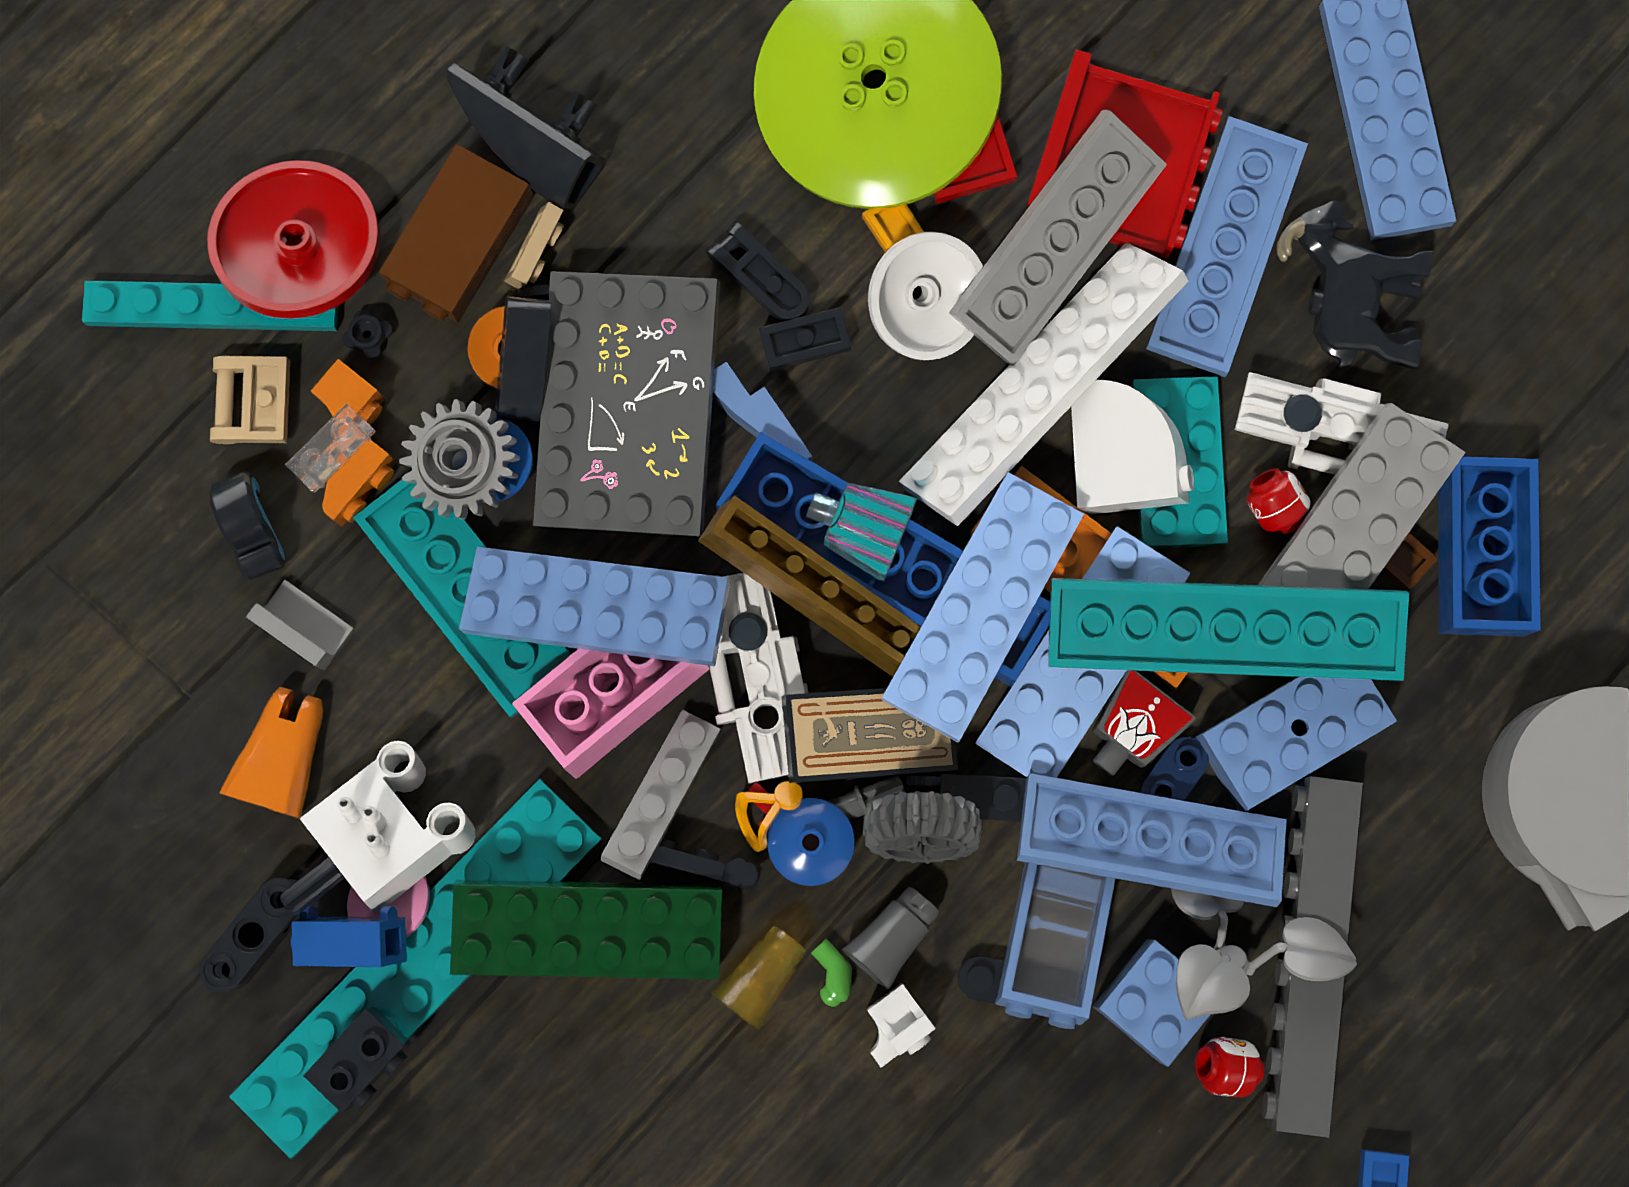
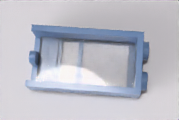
M1024 862L1002 976L995 1001L996 1005L1006 1007L1005 1013L1027 1019L1031 1018L1032 1013L1049 1017V1024L1065 1029H1074L1075 1024L1082 1025L1089 1019L1115 878Z

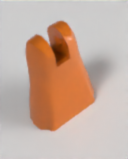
M279 687L264 707L246 746L234 763L219 793L300 819L308 790L316 742L322 724L323 704L321 699L307 695L301 704L296 721H289L287 717L293 703L294 692L291 689Z

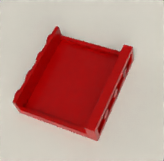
M1076 50L1026 210L1101 111L1109 110L1167 164L1109 242L1120 246L1129 243L1153 256L1167 260L1173 248L1181 249L1188 225L1181 223L1185 209L1192 211L1198 196L1200 186L1194 185L1193 182L1197 170L1204 172L1210 156L1211 148L1204 145L1208 132L1215 134L1220 123L1223 109L1216 108L1220 93L1214 91L1210 100L1091 65L1089 62L1092 54Z

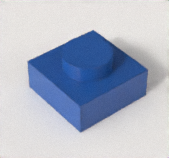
M1361 1149L1358 1187H1407L1409 1156L1406 1154Z

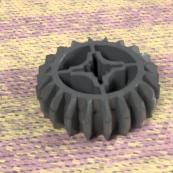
M919 791L915 793L900 792L898 795L888 794L883 798H878L866 807V816H864L863 822L865 846L871 852L885 859L893 858L897 862L910 861L912 864L915 862H925L927 864L930 862L944 863L946 860L956 861L961 857H967L978 849L982 834L980 811L975 807L974 803L966 801L961 796L952 797L949 793L937 794L933 791L929 793Z

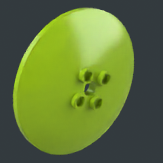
M792 0L777 17L764 40L754 77V101L759 127L769 149L782 168L796 182L817 196L837 204L863 209H883L913 203L934 194L955 180L970 166L987 142L998 115L1002 95V69L997 44L989 24L972 0ZM875 69L883 71L886 74V79L879 88L870 89L863 85L864 77L869 71Z

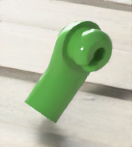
M825 939L811 954L827 970L826 985L820 990L821 999L826 1005L835 1007L841 1002L847 1001L851 994L852 967L838 950Z

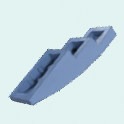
M727 362L714 369L712 399L735 422L756 438L762 432L812 462V455L765 387L750 396Z

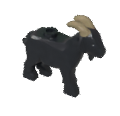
M1332 201L1312 209L1290 223L1278 238L1277 255L1282 262H1285L1288 256L1292 254V242L1296 239L1315 261L1321 272L1319 290H1312L1308 312L1310 315H1315L1313 333L1322 350L1329 356L1336 358L1339 361L1338 366L1340 367L1350 365L1354 361L1357 351H1365L1384 362L1416 369L1419 366L1422 340H1416L1417 328L1408 327L1397 334L1385 333L1375 319L1379 312L1381 294H1392L1412 299L1421 298L1422 277L1430 276L1433 251L1417 252L1410 257L1385 256L1334 237L1337 230L1353 229V224L1344 219L1343 205L1338 201Z

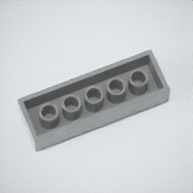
M1385 404L1258 585L1369 589L1466 452L1394 404Z

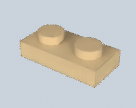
M549 202L540 208L504 282L517 289L525 286L528 281L533 284L535 283L545 264V261L540 259V256L546 244L552 247L562 231L563 224L558 222L563 212L562 209Z

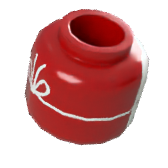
M1278 468L1269 469L1255 477L1249 484L1250 491L1247 494L1246 502L1260 526L1268 532L1281 530L1283 534L1298 529L1304 520L1303 517L1310 508L1311 502L1297 477L1292 472L1280 471Z
M1217 1037L1212 1038L1205 1046L1199 1049L1195 1059V1073L1205 1090L1211 1094L1243 1098L1249 1096L1262 1081L1264 1064L1260 1059L1257 1049L1250 1042Z

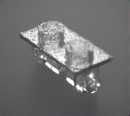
M346 403L285 465L310 490L316 492L320 487L323 488L325 486L324 483L366 441L370 442L372 440L370 437L376 431Z

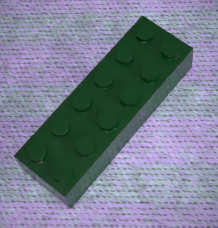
M456 880L453 884L450 975L719 979L722 889L719 885Z

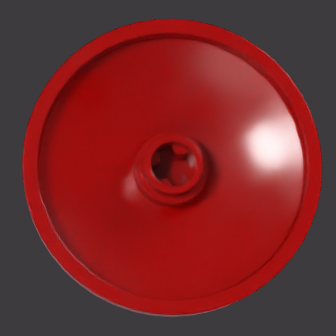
M285 161L262 167L250 173L227 191L217 205L210 221L207 237L208 252L211 264L221 284L240 304L250 310L270 317L304 318L337 307L362 287L370 276L378 258L380 228L374 208L367 194L347 174L318 162Z

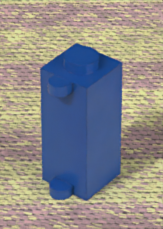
M308 906L300 913V920L292 921L291 948L293 952V966L384 967L407 962L405 917H398L397 909L394 906L382 907L380 917H318L317 909L314 906Z

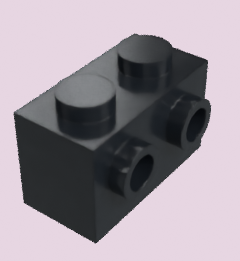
M375 1007L366 1008L311 1066L303 1077L341 1113L350 1110L353 1106L359 1111L377 1093L378 1090L372 1085L384 1073L391 1077L406 1062L409 1057L404 1051L412 1042Z

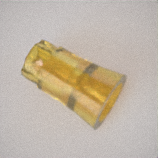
M773 926L766 934L763 942L758 941L746 958L711 994L744 1021L760 1031L774 1002L797 971L795 966L802 960L807 951L785 932Z

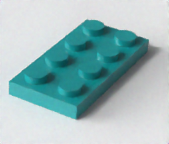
M1218 377L1134 379L1131 387L1162 408L1175 424L1184 445L1186 463L1192 467L1194 475L1193 491H1188L1189 503L1138 509L1140 541L1150 548L1225 546L1228 543Z

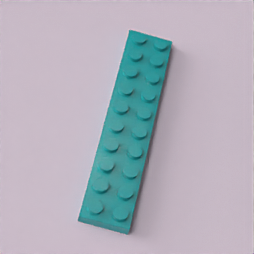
M539 779L430 890V903L427 914L418 929L406 938L407 962L384 967H355L229 1097L290 1159L294 1158L339 1112L303 1075L366 1008L375 1007L409 1040L471 976L450 975L454 882L456 880L562 882L603 839L546 783Z

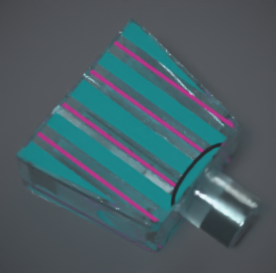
M847 483L840 502L816 492L806 517L829 526L824 539V546L884 582L915 508L917 498Z

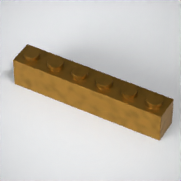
M736 496L720 506L698 540L892 677H894L921 628L918 624Z

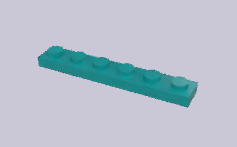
M85 281L82 322L87 326L338 331L339 305L314 316L294 319L276 318L257 313L243 306L226 291L222 284Z

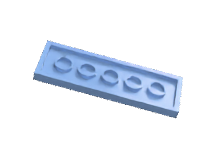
M1007 472L881 700L950 739L959 742L1084 513Z
M1116 527L1083 579L1184 583L1190 573L1121 528ZM1049 631L975 742V744L1028 777L1029 773L1057 778L1127 671L1048 667Z

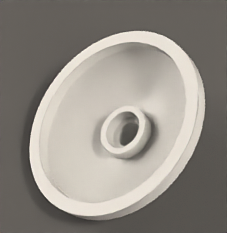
M923 232L900 240L882 256L869 284L868 307L875 330L890 348L910 358L934 360L955 353L970 341L974 334L951 316L949 312L983 268L981 261L974 251L964 242L953 236L937 232ZM917 286H920L922 290L921 296L914 300L913 291Z

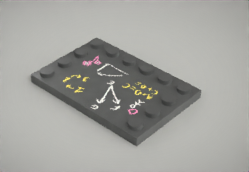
M551 271L549 287L551 318L540 418L533 526L701 537L704 530L720 281L718 279Z

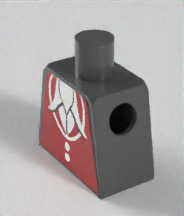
M1127 670L1110 695L1092 730L1106 742L1092 761L1102 771L1112 777L1126 759L1139 768L1144 767L1190 726L1196 717L1137 671Z

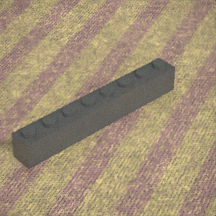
M1310 776L1301 779V786H1295L1292 809L1293 811H1298L1297 827L1290 830L1288 839V853L1294 855L1292 872H1287L1284 880V897L1289 898L1288 916L1283 915L1281 918L1280 941L1284 942L1282 932L1286 924L1297 918L1309 917L1319 919L1330 925L1348 944L1363 783ZM1278 959L1275 970V983L1281 986L1279 1003L1273 1004L1271 1012V1028L1276 1030L1275 1048L1270 1047L1268 1050L1266 1061L1267 1073L1272 1074L1271 1091L1264 1093L1262 1116L1264 1119H1268L1267 1127L1275 1131L1329 1138L1344 976L1328 981L1305 980L1290 973L1285 968L1283 959Z

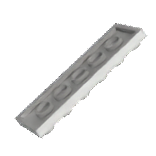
M1102 110L962 294L949 314L1005 362L1015 365L1026 351L1028 345L1043 329L1167 164L1111 111Z

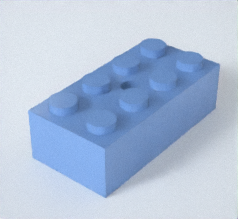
M1296 677L1194 737V739L1200 741L1209 757V764L1237 810L1245 811L1397 722L1371 679ZM1294 721H1297L1301 726V736H1296L1291 730V725Z

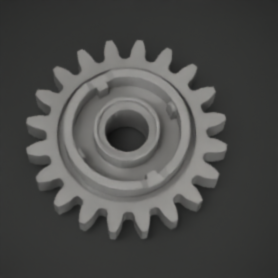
M455 399L452 404V411L450 412L445 405L438 403L436 404V418L424 411L421 413L425 423L424 428L410 425L409 429L416 435V440L402 441L401 445L412 451L411 456L399 459V463L412 468V471L405 474L402 479L410 484L417 483L410 495L417 499L426 496L422 507L432 511L438 506V515L448 518L454 509L456 518L465 520L468 508L473 514L483 516L482 503L485 502L495 508L498 507V501L494 496L495 492L499 491L509 495L511 491L503 483V480L505 478L515 479L518 477L516 472L508 469V464L519 461L520 456L507 451L508 448L517 443V439L510 435L502 436L509 428V424L503 420L494 423L497 413L490 408L481 414L480 404L472 401L466 410L464 403ZM465 449L467 452V462L461 469L455 470L452 464L453 457L458 451Z

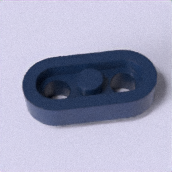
M1182 737L1171 742L1142 781L1138 793L1155 796L1156 788L1159 785H1163L1168 788L1170 799L1184 801L1208 766L1209 757L1200 741L1191 737ZM1183 751H1189L1193 754L1194 763L1192 766L1187 767L1181 763L1180 754Z

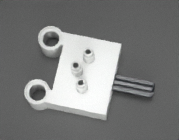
M402 741L390 742L379 751L375 761L300 818L329 857L282 893L280 900L285 908L295 916L346 878L364 903L375 914H378L382 907L388 906L452 854H460L468 850L476 837L475 828L458 805L442 803L434 807L429 813L426 820L427 828L423 830L395 795V792H411L417 789L425 779L426 768L409 744ZM410 761L405 770L393 773L399 763ZM452 822H460L458 829L454 833L443 835L447 825Z

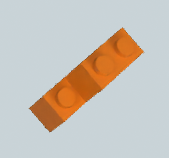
M337 359L311 392L327 406L336 425V440L322 508L326 515L343 527L347 521L350 523L355 521L353 517L366 507L365 499L375 488L380 490L388 483L394 473L392 467L397 462L386 451L359 431L363 425L369 426L380 415L383 408L381 404L385 400L377 389Z

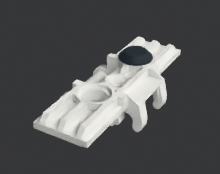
M1249 372L1234 430L1292 445L1288 461V467L1298 469L1299 466L1336 475L1346 460L1304 450L1308 446L1309 440H1317L1320 436L1349 443L1348 449L1353 451L1384 407V404H1380L1381 393L1324 378L1318 380L1316 387L1309 388ZM1409 414L1443 438L1446 437L1447 423Z
M745 573L725 576L731 582L716 665L709 666L719 715L715 716L717 725L736 722L748 783L788 775L781 696L809 693L807 684L803 683L797 652L800 651L798 640L793 636L780 638L771 592ZM740 654L750 702L749 707L735 708L725 655ZM772 706L777 710L779 719L773 728L761 729L754 723L753 716L759 708Z

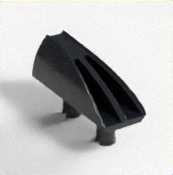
M507 45L488 78L485 76L482 78L471 70L455 63L447 69L448 82L472 125L493 152L520 179L528 183L536 193L551 204L569 213L586 194L606 163L604 157L580 142L581 139L578 137L598 104L587 99L582 105L586 96L575 90L557 123L554 121L550 123L512 98L513 94L510 90L526 63L528 64L529 59L520 54L516 56L517 51Z

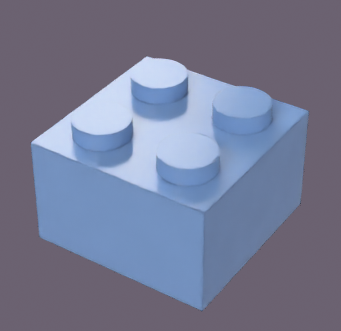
M1147 939L1095 1002L1093 1007L1159 1063L1169 1067L1210 1014L1190 1020L1184 1018L1176 990V968L1179 960L1156 940Z

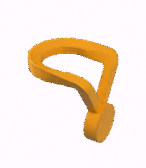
M789 781L782 782L776 787L774 794L741 792L737 794L735 803L737 820L743 835L754 851L760 852L766 849L767 830L781 809L790 811L800 806L803 792L798 784L789 783ZM748 803L773 804L760 825L757 838L748 821Z

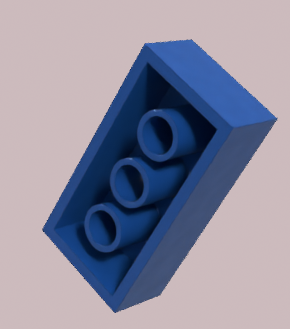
M1462 457L1439 489V634L1527 636L1541 630L1538 459ZM1483 543L1488 546L1489 553L1485 550Z

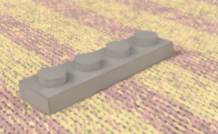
M684 710L681 711L601 855V861L638 880L641 879L720 734V728Z

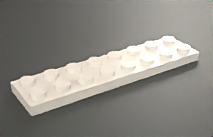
M1125 243L1036 336L1015 365L1010 364L903 476L899 482L904 489L958 526L1006 476L1007 472L1023 458L1189 282L1183 270L1129 243Z

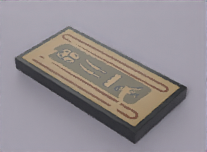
M887 688L781 696L789 783L958 770L956 742L882 701L881 699Z

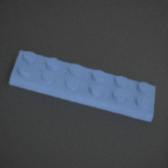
M1322 0L1319 5L1370 239L1376 240L1452 226L1456 222V217L1407 1Z
M1231 116L1228 117L1175 267L1183 270L1189 282L1158 313L1146 347L1147 350L1226 377L1308 143Z
M477 547L459 629L464 634L715 666L731 582L727 577Z
M1029 773L1025 785L1017 861L1277 907L1282 901L1286 819Z

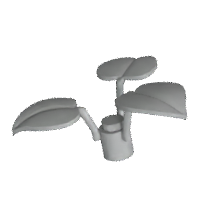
M1171 888L1176 904L1184 913L1200 920H1209L1216 915L1219 919L1217 943L1214 949L1201 944L1192 946L1183 952L1177 964L1176 990L1179 1004L1186 1020L1203 1015L1226 1013L1242 1006L1250 992L1247 975H1253L1259 966L1280 952H1285L1283 962L1285 968L1290 973L1310 981H1328L1343 977L1352 972L1357 965L1356 957L1340 934L1327 923L1309 917L1290 921L1282 932L1285 943H1276L1252 962H1249L1242 949L1233 945H1225L1228 924L1226 912L1239 911L1244 901Z

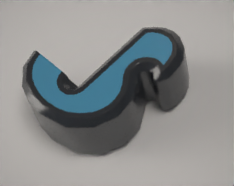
M244 471L213 483L210 487L209 497L217 524L225 540L234 551L237 560L236 564L240 572L246 579L254 580L284 568L286 556L259 501L260 485L252 473Z

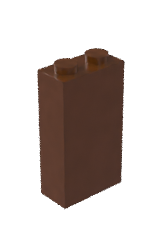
M456 144L379 271L387 284L385 289L405 302L410 297L424 304L421 309L425 313L441 322H444L447 317L459 323L534 198L530 185Z

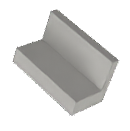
M286 580L283 581L265 607L256 603L246 616L314 666L324 671L355 630Z

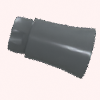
M908 887L896 901L892 900L884 911L842 950L867 975L889 990L902 966L917 945L928 934V928L938 916L939 911L919 892Z

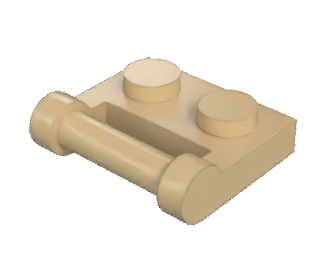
M263 356L214 357L213 372L217 373L215 427L210 428V442L216 444L287 443L290 360L287 357ZM243 373L241 427H232L234 374Z

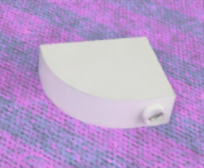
M1095 380L1071 406L1077 508L1091 515L1189 503L1188 491H1193L1194 489L1193 470L1186 463L1184 445L1179 431L1171 418L1162 408L1139 391L1118 382Z

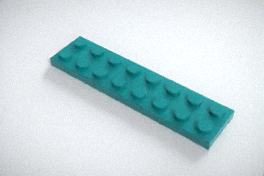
M1051 578L1048 667L1404 681L1409 592L1400 590Z

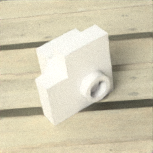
M902 983L866 1008L878 1027L877 1041L869 1051L880 1067H883L905 1051H908L910 1055L915 1053L931 1040L928 1034L935 1030V1027Z

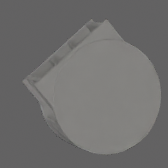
M1593 687L1550 698L1529 707L1516 716L1500 733L1492 746L1484 768L1482 780L1483 809L1488 827L1497 846L1515 868L1541 886L1567 930H1571L1576 926H1590L1593 931H1597L1629 911V689Z

